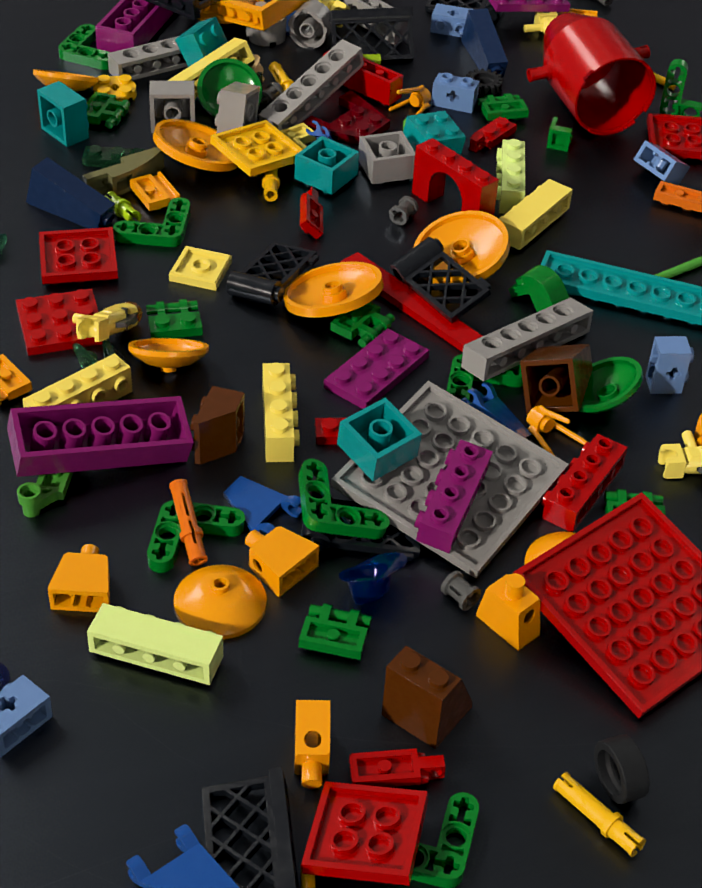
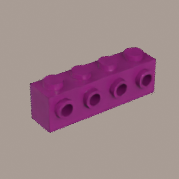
M461 439L455 450L452 448L449 450L445 460V465L448 466L446 470L440 469L435 481L437 488L436 490L430 489L425 501L427 509L426 511L420 510L414 524V527L418 528L416 541L450 553L488 471L493 451Z

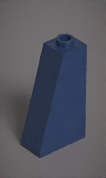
M488 8L468 10L461 37L463 45L479 70L484 69V71L490 69L491 72L496 71L497 75L501 74L504 77L508 60Z
M48 157L32 168L26 199L28 204L88 229L107 227L114 219V202Z

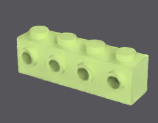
M503 139L502 148H497L496 178L499 179L496 200H499V213L502 214L509 212L514 205L520 203L525 197V141L517 139Z
M102 603L87 630L89 652L206 685L211 684L224 656L222 635L212 631L189 627L179 622L156 618L150 614L127 610L121 606Z

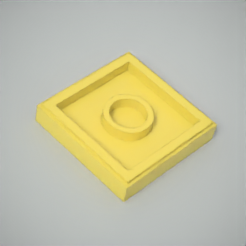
M185 246L169 273V281L216 291L232 263V255Z

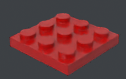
M648 113L647 129L649 142L659 145L679 159L691 158L702 160V117Z
M113 227L39 232L42 284L118 279Z
M79 289L71 292L53 293L15 300L28 356L107 344L106 340L95 342L94 337L78 339L76 324L72 321L74 313L94 315L99 312L92 289Z
M325 781L301 862L302 874L410 886L428 805V791Z

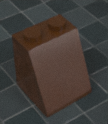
M590 344L538 347L520 361L526 414L535 406L540 405L552 412L580 411L593 370Z
M405 646L386 666L382 716L436 749L472 708L473 702L461 678L410 647Z

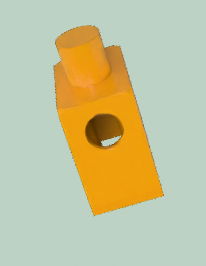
M282 526L274 528L265 536L257 530H252L245 538V544L250 547V569L278 597L282 596L318 567L319 545Z
M85 544L82 546L80 553L67 552L63 554L48 586L51 610L98 612L102 603L110 605L108 557L99 554L100 551L97 546Z
M517 573L506 574L486 589L476 612V616L517 651L540 636V599L525 586V578Z
M296 700L294 774L302 775L301 785L303 787L315 789L322 786V775L329 774L330 700Z

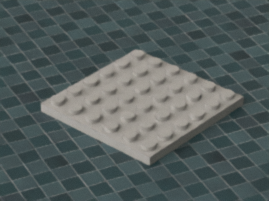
M427 381L399 410L422 433L418 456L375 481H372L350 459L331 479L330 486L364 508L382 511L388 516L389 524L416 540L418 528L414 527L416 518L420 510L426 511L427 509L425 501L430 489L436 490L437 488L435 481L440 469L446 470L448 466L445 465V460L451 448L455 450L461 439L493 451L488 471L450 553L421 543L461 570L477 578L538 506L545 493L554 487L558 477L562 473L565 474L569 464L444 389Z

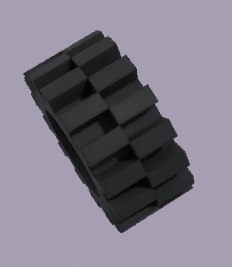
M474 69V72L469 71L466 74V77L480 81L478 98H483L486 95L501 96L503 85L501 74L497 75L496 71L491 72L490 69L484 71V69H480V71Z

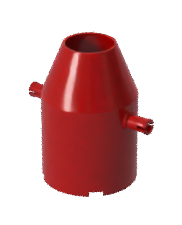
M578 13L561 14L549 23L544 33L543 66L528 68L526 72L529 82L547 79L578 123L588 132L596 135H612L631 127L636 123L635 119L643 111L646 113L649 109L656 91L654 72L644 60L650 58L649 46L644 45L634 48L610 21Z

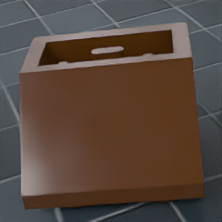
M212 386L208 395L203 396L200 403V411L198 414L193 415L190 426L191 431H194V443L191 451L195 452V464L201 465L237 451L245 434L244 392Z

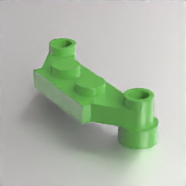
M74 472L39 475L36 483L27 482L20 485L17 489L19 504L22 506L23 514L29 518L36 517L40 514L42 508L58 499L64 500Z

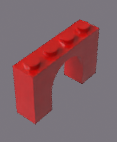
M434 138L416 145L412 193L427 203L443 196L446 174H448L460 190L462 197L461 211H482L494 216L499 179Z

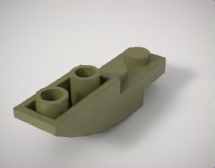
M158 147L121 157L120 164L83 174V182L102 195L110 191H114L117 195L127 193L132 190L129 179L148 174L155 176L157 172L165 167L164 152Z

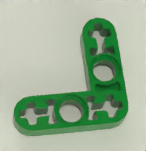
M80 25L58 46L59 58L64 61L101 70H109L108 53L110 52L89 47L96 40L95 25Z
M675 59L669 65L660 104V114L689 116L685 113V110L693 108L697 112L694 117H700L702 103L682 99L688 73V64L682 59ZM676 67H680L678 78H674ZM676 85L680 91L678 93H671L668 87ZM669 100H674L672 111L667 110Z
M182 197L172 199L169 202L163 224L127 220L118 221L113 225L114 239L120 243L177 247L184 240L191 215L190 201Z
M463 354L455 356L452 361L446 391L454 396H461L460 400L465 397L470 401L471 394L468 393V390L472 388L473 381H483L466 370L460 371ZM521 365L484 382L509 387H522ZM455 382H464L467 385H456Z
M307 459L303 462L298 479L302 519L308 529L320 533L368 539H380L385 535L390 523L385 513L376 509L332 504L328 470L325 464L317 459ZM309 492H317L322 498H314ZM315 510H318V517L314 514ZM340 517L349 518L353 524H345L340 520Z
M173 500L167 501L162 505L147 550L148 566L157 573L168 572L174 567L181 545L179 520L177 514L172 516L173 513H176ZM192 502L196 517L206 515L211 518L205 522L197 520L198 526L202 528L204 534L236 537L244 532L245 514L240 509ZM163 533H173L175 537L163 539L160 535ZM161 550H164L165 556H163L162 559H159L161 555Z
M459 792L451 796L448 801L437 847L419 843L417 855L423 860V863L418 867H414L411 880L441 888H454L462 882L479 812V803L473 795ZM461 806L467 807L463 823L457 821ZM457 833L465 839V843L454 846L446 840V837L449 834ZM429 860H434L432 871L428 870ZM446 865L453 866L450 874L443 873Z

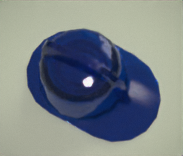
M397 552L380 554L355 567L343 570L339 573V578L347 582L353 601L356 604L361 605L375 601L388 593L391 574L405 566L407 556Z

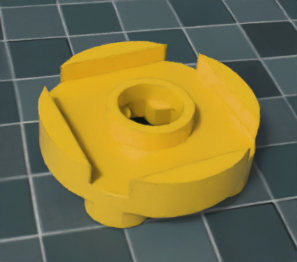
M128 74L120 76L100 75L98 76V83L93 86V93L101 92L115 95L116 101L120 102L130 98L134 100L137 96L136 84Z

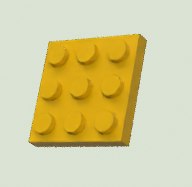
M267 120L213 134L210 143L249 177L287 165L295 164V155L303 150Z

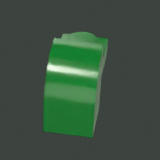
M536 265L515 280L516 284L508 288L511 297L529 294L537 312L570 298L559 275L543 265Z

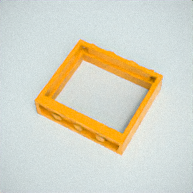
M220 0L201 10V15L212 18L217 17V19L264 31L309 0H272L262 7L236 0Z

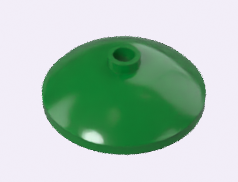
M224 58L213 61L204 68L198 79L197 94L201 105L211 116L216 117V114L219 112V104H217L219 91L235 81L260 86L259 106L262 98V86L257 74L250 66L236 59Z
M611 357L593 363V370L579 412L601 413L614 409L629 400L637 392L643 381L644 374L639 362L629 357Z

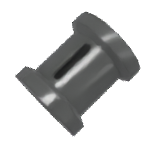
M277 82L269 83L267 88L262 90V98L259 105L266 108L284 92L282 86Z
M410 196L402 197L399 204L389 210L391 221L397 225L406 224L409 219L408 217L417 213L418 203Z
M454 571L443 581L441 592L444 595L453 597L459 603V608L467 611L480 599L481 589L470 585L464 580V576L460 571Z

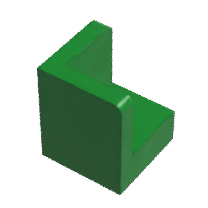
M554 117L549 128L546 148L568 152L573 138L572 128L557 126L558 117Z

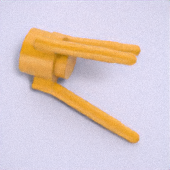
M424 85L397 90V94L411 93L409 99L389 107L388 110L391 112L410 103L413 107H421L415 115L423 113L430 107L431 93Z
M542 405L535 406L527 415L526 421L530 425L528 427L529 432L534 435L544 450L553 455V451L539 432L548 433L554 427L582 445L587 442L581 436L555 421L558 420L569 424L570 419L552 412Z

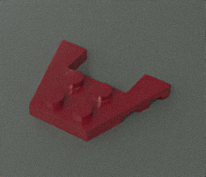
M352 90L339 97V105L349 109V111L339 116L333 122L327 123L314 116H310L301 122L315 131L316 125L312 123L315 120L321 126L329 129L331 135L338 136V140L358 145L359 136L381 134L390 128V120Z

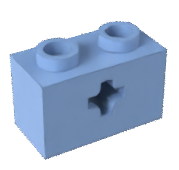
M437 3L432 13L430 32L462 37L468 10L473 9Z
M438 73L433 82L431 105L472 114L477 105L480 81L473 80L470 77L453 76L450 73Z
M646 140L633 159L663 181L676 185L681 183L690 166L659 145Z
M655 336L645 375L650 394H682L684 383H687L689 379V364L694 360L693 347L689 346L686 336Z
M24 675L14 682L8 683L0 691V757L53 717L50 696Z

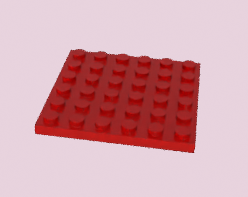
M643 492L513 572L525 578V586L540 599V611L638 719L702 674V552Z

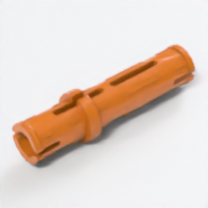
M176 479L169 483V489L171 490L181 528L180 540L185 544L189 565L199 566L208 561L202 541L204 536L203 530L197 523L187 480Z

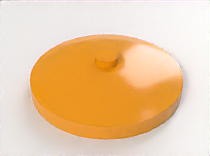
M167 119L156 124L153 141L161 151L173 159L198 169L213 172H228L238 168L237 165L210 143L211 135L216 134V129L197 122L181 119Z
M472 210L451 213L435 220L420 233L414 244V247H416L428 237L437 238L444 247L443 252L476 279L481 277L486 279L494 274L503 265L510 250V240L503 222L492 214ZM441 262L435 267V270H447L448 265L445 262ZM451 276L450 283H463L464 278L462 276ZM422 277L426 281L429 280V277ZM433 277V284L446 283V277Z
M339 262L314 268L299 275L285 288V294L283 295L285 307L292 314L311 318L329 317L353 311L368 304L381 293L384 286L382 273L376 266L364 262Z

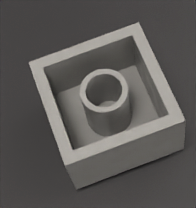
M150 81L151 133H154L156 124L162 120L181 119L195 122L194 81Z
M235 81L219 91L217 95L219 112L215 117L216 134L256 123L260 86Z
M403 131L359 136V162L371 184L413 179L415 151Z

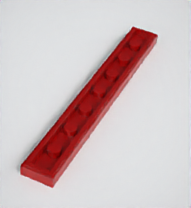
M359 252L340 261L364 262L379 268L384 283L379 295L461 352H463L465 344L483 337L459 319L451 323L408 285Z

